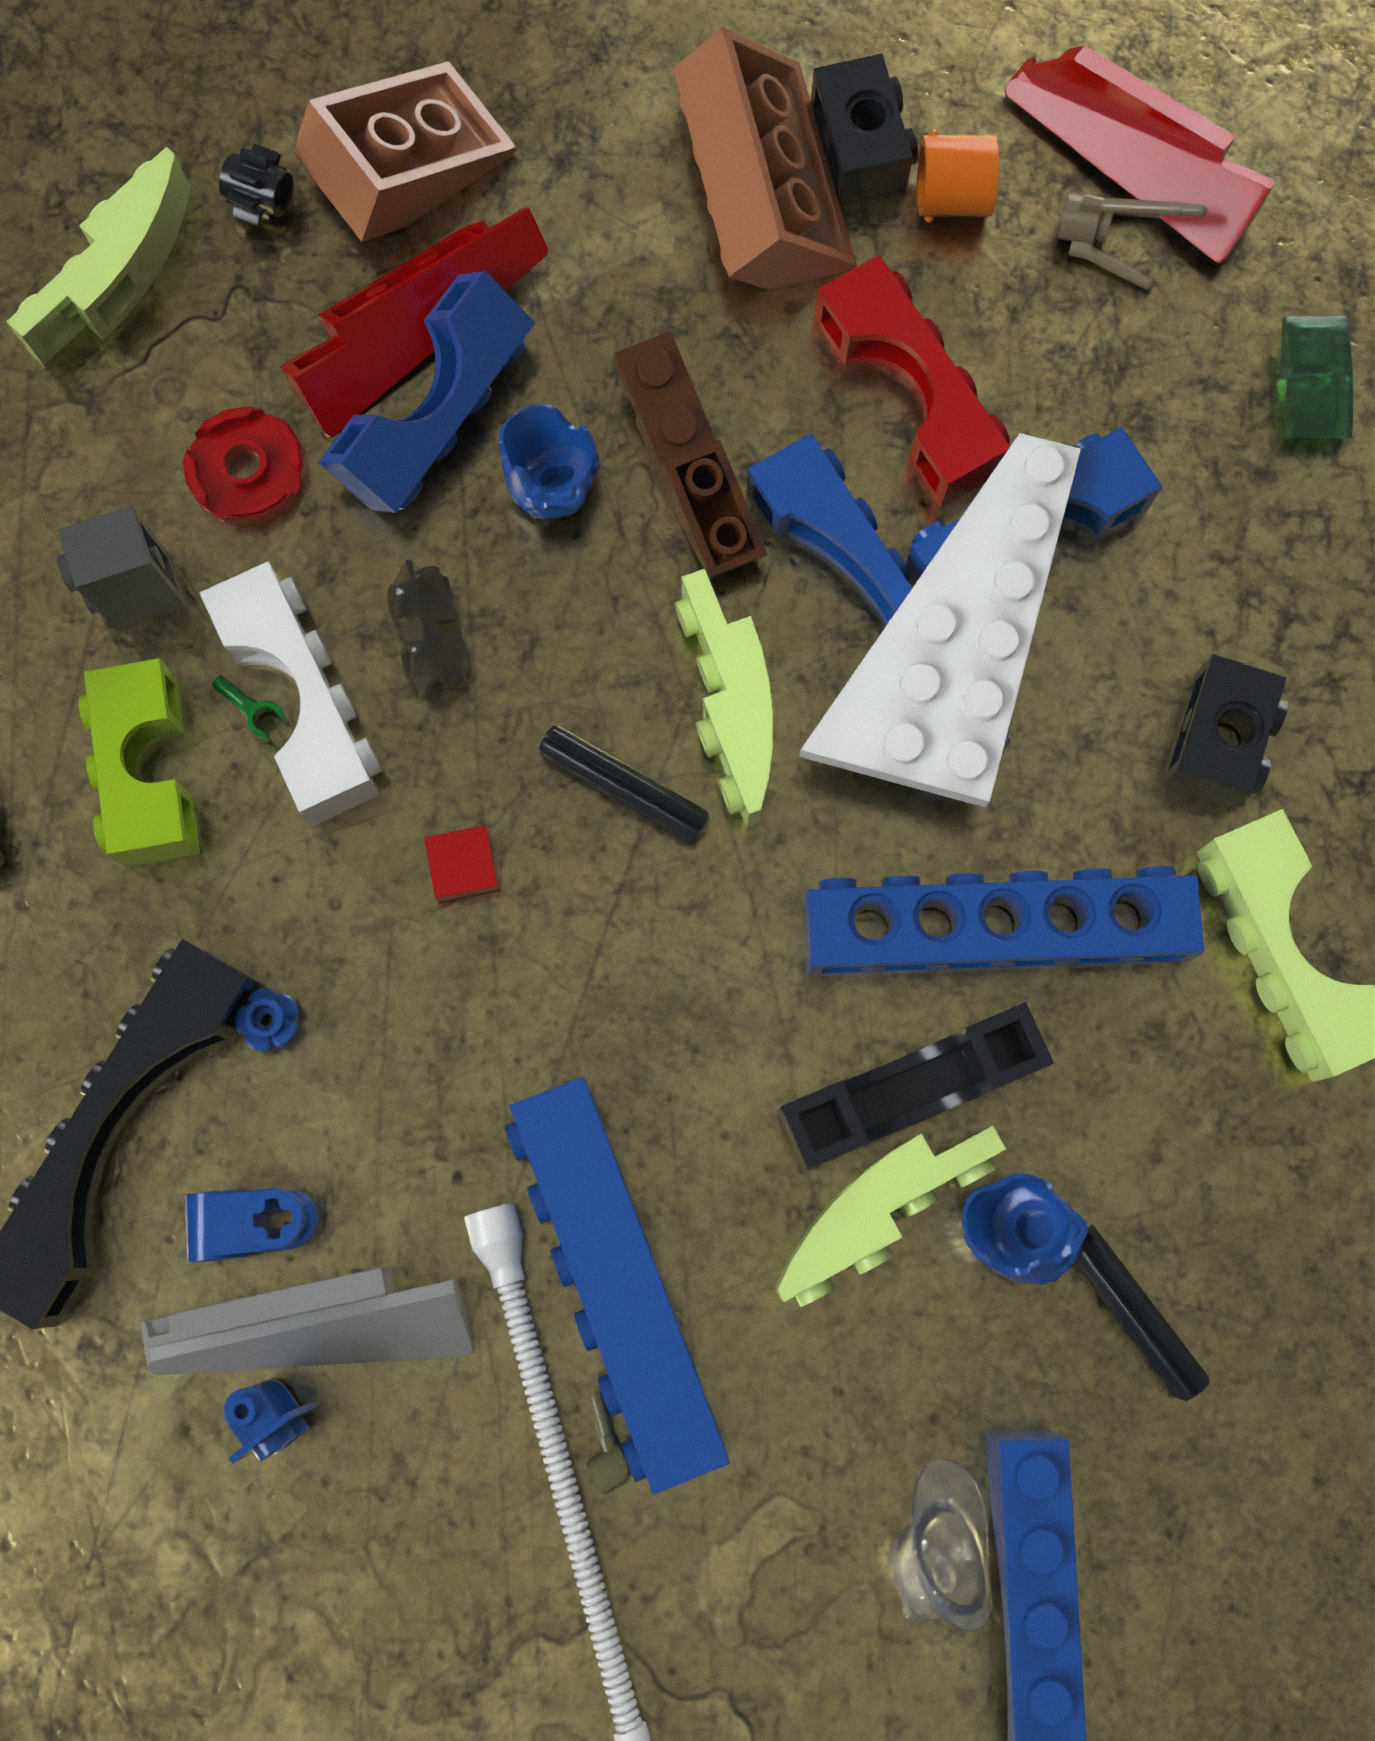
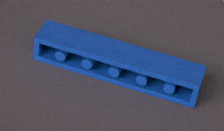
M583 1076L509 1105L514 1121L504 1125L516 1160L519 1162L529 1158L537 1183L527 1187L536 1216L540 1224L552 1221L560 1242V1246L550 1249L563 1287L575 1283L584 1307L583 1310L574 1313L581 1339L587 1351L599 1348L608 1372L597 1377L607 1409L611 1417L623 1413L632 1439L621 1444L634 1481L639 1482L647 1478L651 1492L655 1495L730 1464L729 1454L587 1080Z

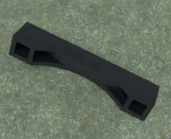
M181 939L176 949L170 948L160 957L151 975V981L154 984L142 1004H135L123 1016L116 1031V1037L119 1038V1041L106 1062L103 1060L98 1062L89 1071L80 1090L84 1096L71 1118L63 1119L53 1129L45 1144V1152L48 1153L47 1157L35 1176L31 1175L23 1180L9 1201L8 1209L12 1213L0 1231V1311L32 1330L56 1327L91 1270L88 1238L91 1197L101 1161L120 1124L138 1100L169 1071L204 1050L230 1041L237 1030L235 1016L238 1008L246 1005L248 1002L247 997L252 992L263 987V984L184 939Z

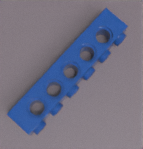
M1156 866L1137 870V877L1112 878V871L1110 869L1098 868L1076 871L1073 873V880L1048 881V873L1044 871L1017 872L1009 875V882L984 883V875L978 873L950 875L945 878L946 884L920 885V877L909 875L882 879V887H857L856 880L852 878L824 879L818 882V889H808L804 899L808 976L1188 962L1204 953L1197 875L1176 876L1175 867ZM1116 901H1126L1136 907L1141 918L1138 930L1127 929L1117 921L1114 913ZM1051 904H1065L1075 912L1078 921L1075 932H1064L1054 926L1049 915ZM996 905L1007 909L1014 919L1013 933L1003 935L992 931L985 921V908ZM926 908H937L945 912L951 922L950 934L943 937H935L928 934L920 924V911ZM865 910H873L880 913L888 925L887 935L880 939L864 937L855 926V915Z

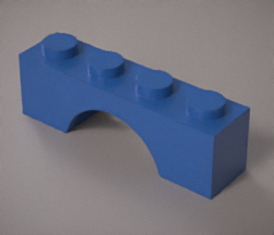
M486 271L457 275L424 320L434 346L435 374L431 388L419 407L398 420H391L380 415H353L318 462L372 511L397 513L398 510L408 507L418 497L423 487L421 478L433 462L442 460L453 449L458 439L455 432L467 416L473 415L485 405L492 393V389L489 387L501 369L511 366L521 356L526 347L523 339L535 322Z
M1123 427L1102 438L1098 433L1090 434L1073 446L1080 448L1081 451L1062 523L1078 527L1095 539H1099L1148 511L1163 486ZM961 518L948 525L942 520L934 522L921 530L913 538V545L911 546L906 565L915 584Z

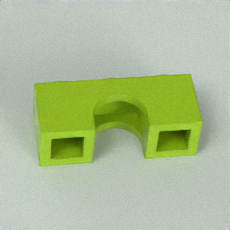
M160 658L84 671L86 693L79 696V711L85 728L91 731L94 753L87 754L86 769L92 788L99 792L101 813L95 814L93 819L95 838L99 848L102 851H106V855L125 867L200 854L192 793L176 779L146 783L141 781L139 774L141 758L152 744L162 739L184 736L177 677Z

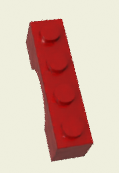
M879 254L818 288L814 319L845 365L873 363L889 367L906 377L920 394L925 408L926 420L915 434L908 460L939 507L942 508L985 483L1010 448L1008 431L1003 422L996 415H989L978 400L977 389L969 372L962 366L956 367L944 350V340L937 325L929 318L923 319L912 303L911 290L905 278L898 271L891 272Z

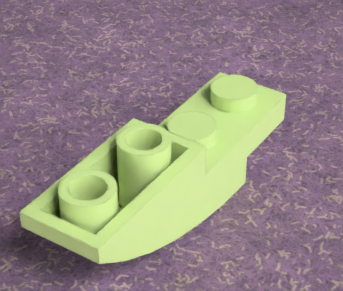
M167 147L151 161L140 165L133 177L108 200L98 203L93 208L89 217L79 225L90 246L81 254L70 258L63 266L62 271L37 294L27 297L20 304L17 312L6 321L26 349L43 365L87 326L104 340L129 315L162 269L176 241L184 219L191 189L175 154Z
M702 569L681 577L682 599L674 602L686 637L696 634L704 655L697 657V664L708 692L719 690V693L703 698V720L695 724L706 755L709 758L718 754L726 776L718 779V783L728 811L731 815L741 812L746 827L749 828L759 824L769 781L773 749V709L770 682L762 646L752 617L749 616L727 624L706 570Z
M994 1126L982 1129L935 1156L921 1133L888 1152L855 1177L821 1212L790 1256L775 1287L781 1301L786 1302L796 1297L800 1307L805 1306L834 1290L836 1287L830 1277L854 1265L858 1274L861 1275L891 1259L894 1255L888 1245L901 1239L902 1235L890 1213L899 1209L903 1218L906 1219L939 1201L933 1189L956 1177L962 1188L996 1170L991 1157L1006 1150Z

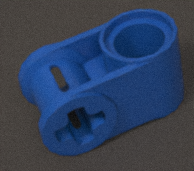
M270 1188L251 1191L222 1190L184 1195L187 1263L245 1258L253 1253L299 1248L309 1242L318 1229L319 1213L317 1206L308 1195L300 1191ZM283 1210L291 1211L292 1224L283 1225L281 1228L272 1227V1215L280 1214Z

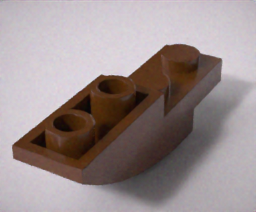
M666 332L614 353L613 360L635 411V423L678 520L703 569L706 570L709 579L766 557L767 552L721 440H715L672 332Z

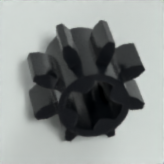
M254 143L251 150L242 147L240 154L233 152L226 158L219 176V191L226 198V203L234 205L233 217L259 226L262 218L271 221L272 215L281 217L286 212L291 202L294 181L292 174L286 172V167L279 165L281 153Z

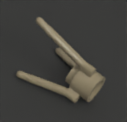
M1070 190L1058 239L1072 241L1069 256L1087 259L1128 282L1130 281L1145 290H1150L1154 285L1151 278L1093 247V241L1106 242L1113 215L1158 219L1161 218L1157 215L1203 217L1207 214L1208 209L1203 204L1105 198Z

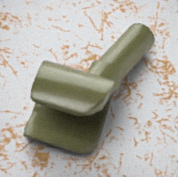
M600 1391L590 1394L588 1397L598 1440L604 1452L586 1462V1465L599 1492L608 1494L626 1484L632 1474L623 1448L618 1443L617 1435L614 1434L610 1413Z

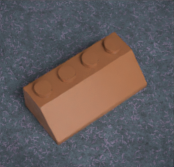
M721 26L674 67L673 71L680 94V107L686 116L694 146L693 156L700 168L707 195V208L714 221L721 247V260L727 270L728 277L769 290L852 270L857 264L800 62Z

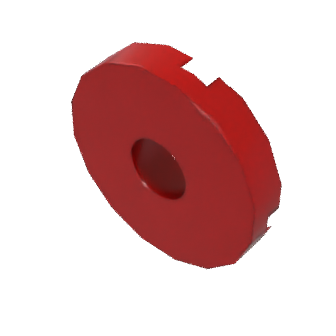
M249 406L223 410L204 421L194 433L197 438L192 442L190 451L188 447L186 449L183 459L185 483L202 510L221 523L243 528L268 524L287 513L301 496L308 474L305 450L289 423L280 417L277 419L273 415L265 414L263 409ZM250 454L261 459L260 466L253 475L247 478H236L231 475L232 464L237 458Z

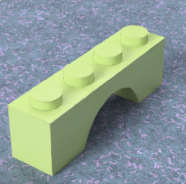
M1278 810L1214 838L1196 853L1200 859L1198 863L1200 879L1206 890L1213 897H1219L1229 917L1226 925L1232 943L1241 954H1248L1259 976L1256 979L1257 992L1265 1007L1270 1012L1278 1014L1288 1034V1037L1285 1039V1045L1294 1065L1301 1072H1307L1311 1082L1337 1076L1374 1059L1375 986L1346 984L1326 977L1305 960L1292 937L1289 923L1291 899L1298 883L1313 866L1284 810Z

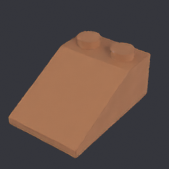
M447 61L308 100L293 154L357 237L363 242L411 225L511 158L517 147L452 64Z

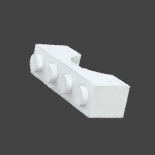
M268 561L199 592L223 646L239 666L261 665L272 667L288 674L297 683L300 694L299 719L293 734L287 743L276 753L274 758L299 813L313 827L379 796L380 792L372 776L381 773L382 769L367 738L356 742L347 722L357 718L356 713L341 683L330 687L322 668L332 664L317 631L313 630L306 634L297 615L307 611V608L293 579L288 577L281 581Z

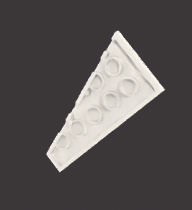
M1019 433L801 748L799 757L981 807H987L996 780L1080 455V448Z

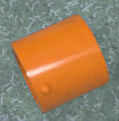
M932 129L928 132V135L922 136L917 168V207L919 217H924L926 222L931 223L935 217H991L993 215L999 176V151L995 135H938L937 130Z

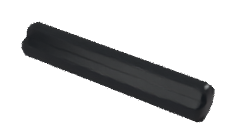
M553 725L543 737L539 746V751L543 758L688 842H695L705 830L709 821L707 810L559 725Z
M1087 1223L1088 1233L1083 1241L1075 1264L1176 1398L1188 1401L1196 1397L1209 1385V1376L1095 1226Z

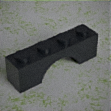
M1024 1002L888 1064L839 1081L785 1104L779 1108L777 1113L800 1167L805 1172L1054 1064L1029 1007Z

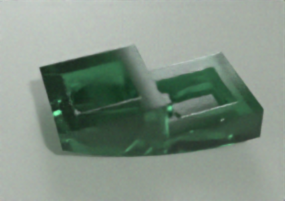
M1346 316L1282 318L1279 380H1287L1284 440L1352 438L1353 369Z

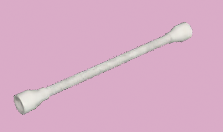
M515 1202L467 1215L464 1217L472 1250L489 1272L493 1289L498 1288L497 1292L502 1294L499 1299L501 1302H504L502 1305V1310H506L504 1318L509 1319L506 1325L511 1327L508 1331L509 1335L513 1336L511 1343L516 1344L513 1347V1351L515 1353L518 1352L515 1358L516 1361H520L518 1364V1369L522 1370L520 1377L525 1378L522 1384L527 1389L524 1392L525 1395H529L527 1403L532 1404L529 1407L530 1412H534L531 1418L533 1421H536L534 1429H539L536 1433L537 1438H541L538 1444L540 1447H543L541 1454L543 1456L546 1455L543 1459L544 1464H548L545 1470L547 1473H550L548 1481L553 1482L550 1485L551 1490H555L552 1496L554 1499H557L555 1507L560 1508L557 1511L558 1516L562 1517L559 1522L560 1525H564L562 1533L567 1534L564 1538L565 1542L569 1543L567 1551L572 1552L569 1555V1559L574 1561L571 1566L572 1569L576 1570L574 1572V1577L578 1579L576 1585L581 1588L579 1589V1595L583 1596L581 1604L586 1605L583 1611L585 1614H588L586 1622L591 1623L588 1626V1630L593 1632L591 1634V1640L595 1641L593 1648L598 1650L595 1656L597 1659H600L598 1667L602 1668L600 1674L601 1677H604L603 1685L607 1687L605 1693L609 1696L608 1703L612 1705L610 1711L614 1714L613 1722L617 1723L613 1732L614 1740L651 1741L646 1722L642 1721L641 1717L638 1716L640 1711L636 1708L637 1700L633 1698L635 1695L634 1690L630 1689L632 1682L628 1680L630 1677L629 1672L625 1671L627 1669V1664L623 1662L625 1656L623 1653H620L622 1651V1646L618 1644L620 1638L618 1635H615L617 1627L613 1626L615 1620L610 1617L613 1614L612 1609L608 1608L610 1601L606 1600L608 1596L607 1591H603L605 1583L600 1582L603 1579V1575L598 1573L600 1565L595 1564L598 1561V1557L593 1555L596 1552L595 1547L591 1546L593 1539L588 1538L591 1535V1531L586 1529L588 1521L584 1520L586 1513L581 1511L584 1508L583 1503H579L581 1495L576 1494L579 1491V1487L574 1485L577 1481L576 1477L571 1476L574 1474V1469L569 1468L572 1465L571 1460L567 1459L570 1454L569 1451L564 1450L567 1448V1443L562 1442L565 1436L563 1433H560L562 1426L557 1424L560 1422V1418L555 1416L558 1410L553 1408L555 1405V1400L551 1399L553 1392L548 1390L551 1384L546 1382L549 1378L548 1374L543 1373L546 1371V1366L541 1365L544 1362L543 1357H539L542 1351L540 1348H537L539 1341L534 1339L537 1337V1333L532 1331L535 1328L534 1323H530L532 1315L527 1314L530 1312V1307L525 1306L528 1300L523 1298L526 1293L524 1289H521L523 1287L521 1280H525L521 1265L523 1231Z

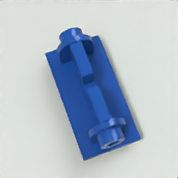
M266 1380L254 1386L236 1390L227 1398L223 1411L225 1421L243 1447L232 1454L229 1460L233 1464L254 1453L258 1461L262 1462L273 1453H279L310 1429L303 1418L320 1405L315 1400L300 1407L287 1387L277 1380Z

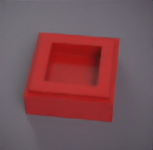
M486 825L424 837L433 890L437 902L500 890L489 830Z

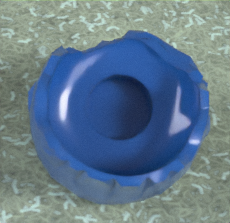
M546 404L531 405L528 408L519 410L516 415L510 416L505 421V426L500 428L498 445L504 480L514 503L519 505L524 511H527L532 517L544 519L563 517L576 513L583 506L587 494L592 489V482L598 478V470L601 466L597 448L585 425H580V429L575 427L557 407Z
M1012 1174L992 1184L976 1188L966 1198V1206L963 1207L962 1211L964 1217L961 1219L962 1227L966 1232L964 1239L967 1246L973 1251V1255L989 1266L994 1272L1017 1283L1045 1285L1049 1282H1056L1076 1262L1083 1241L1088 1233L1087 1222L1071 1208L1069 1202L1062 1200L1058 1196V1193L1053 1190V1185L1049 1181L1031 1174Z

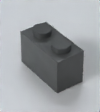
M133 506L58 530L65 554L57 556V565L66 587L71 593L79 591L91 614L99 612L115 630L186 607L169 552Z

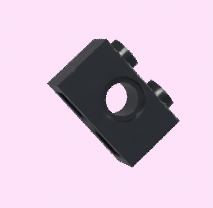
M883 53L814 68L811 105L839 204L844 205L906 191L911 165L918 163V145L913 128H904L900 114L903 111L901 85L897 76L889 77ZM860 127H868V128H871V129H873V130H871V131H866V130L860 129Z
M1213 653L1196 672L1162 785L1232 809L1237 807L1252 793L1258 795L1265 785L1271 768V759L1263 757L1269 736L1275 737L1278 734L1288 710V701L1281 699L1287 677ZM1218 723L1232 725L1240 734L1241 745H1232L1226 742L1219 734Z

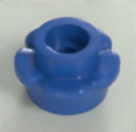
M271 988L258 989L247 997L248 1002L246 1005L238 1008L235 1016L236 1029L240 1034H244L246 1045L256 1051L268 1052L275 1047H284L294 1039L298 1031L297 1017L299 1010L296 1002L286 993L279 995ZM265 1014H271L273 1017L272 1023L268 1026L262 1024V1017Z

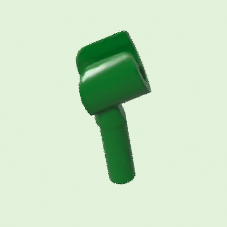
M219 675L213 681L212 687L239 708L240 712L247 717L248 728L258 740L262 742L272 741L266 733L257 729V720L261 715L273 713L283 723L287 724L284 712L274 702L265 700L257 702L252 697H248L223 675Z

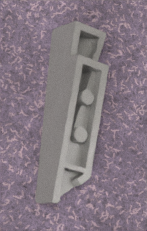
M392 1266L380 1267L140 1322L147 1368L154 1375L469 1356L474 1350L461 1278L396 1292Z

